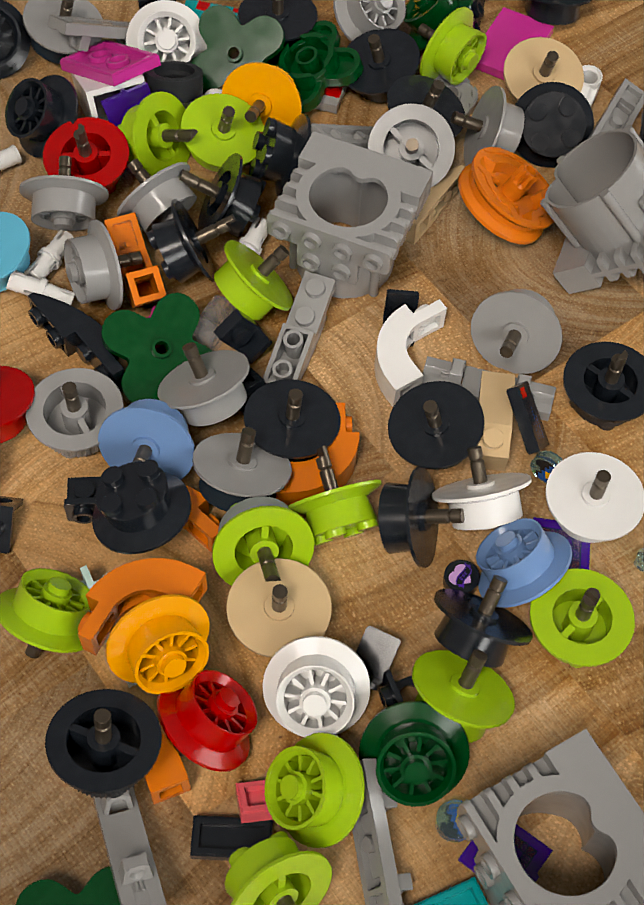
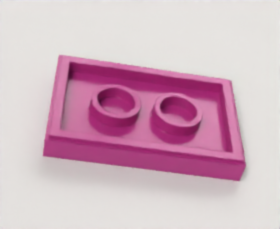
M503 7L485 33L487 37L486 47L475 69L504 80V63L511 49L521 41L529 38H550L554 26Z
M103 40L89 46L88 51H78L60 60L63 71L114 87L161 65L160 57L155 53L109 40Z

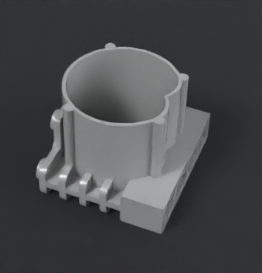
M628 125L624 129L609 130L592 136L577 145L565 156H560L557 159L558 164L554 171L556 179L550 184L545 198L540 202L566 236L552 274L568 294L601 287L604 276L612 282L617 281L621 273L627 278L634 277L638 268L644 273V143L634 128Z
M313 131L298 157V168L293 169L290 175V182L285 183L283 194L277 197L275 208L270 210L267 215V232L276 239L289 242V266L291 269L297 268L301 278H303L305 271L335 279L336 287L332 297L356 298L367 294L371 297L378 296L379 288L391 275L399 248L403 245L406 234L413 225V220H417L430 194L433 171ZM341 222L346 223L352 227H343L331 223Z
M587 729L546 751L541 759L525 765L522 770L513 775H508L498 784L484 789L479 795L459 804L456 824L463 837L468 842L473 840L479 849L474 858L476 865L473 868L483 886L490 905H644V812ZM531 813H546L560 816L570 821L580 835L581 849L592 855L602 867L604 883L597 889L578 896L558 895L537 885L525 873L515 852L514 831L518 817Z

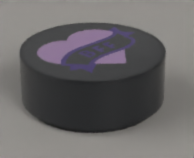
M466 560L451 562L446 567L443 575L445 589H455L471 594L477 590L480 581L477 567Z

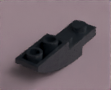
M34 292L29 294L28 300L31 309L28 310V314L38 328L42 326L46 330V336L52 346L56 349L60 347L68 357L77 352L85 364L90 362L94 367V371H98L110 378L116 384L119 391H121V380L125 371L117 361L119 357L110 353L103 345L101 339L102 326L84 312L63 301Z

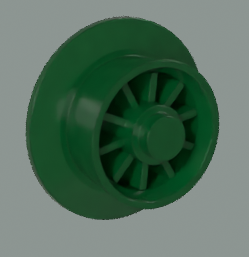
M408 0L403 21L411 27L409 35L416 41L419 51L425 50L429 40L418 34L421 24L425 23L436 31L443 20L460 7L471 9L473 0Z
M404 701L383 709L368 723L359 745V760L376 758V777L382 792L395 802L411 807L430 805L443 798L461 781L469 762V743L462 725L441 715L425 701Z

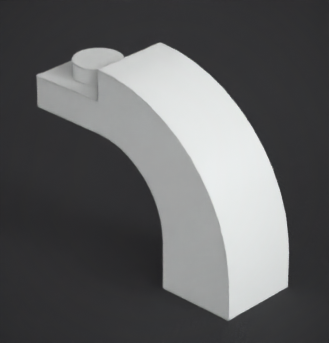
M440 299L429 305L424 304L420 306L414 313L406 304L401 306L387 318L380 330L374 363L375 376L381 392L392 407L407 391L422 384L424 375L409 357L407 349L413 342L444 326L447 307Z

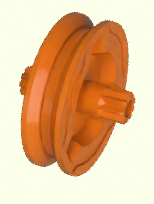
M486 147L479 150L473 157L472 163L461 171L458 178V187L465 205L485 228L498 237L516 244H531L542 235L545 228L554 223L540 204L541 200L545 198L549 184L533 165L520 156L502 148Z

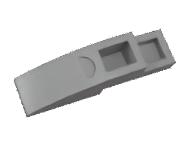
M305 271L287 322L283 323L263 376L266 384L284 379H302L327 319L326 312L336 287L335 279Z

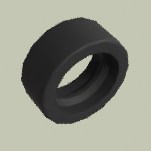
M182 61L161 62L160 66L146 72V81L151 93L167 92L178 98L181 103L192 102L203 95V72L195 64Z

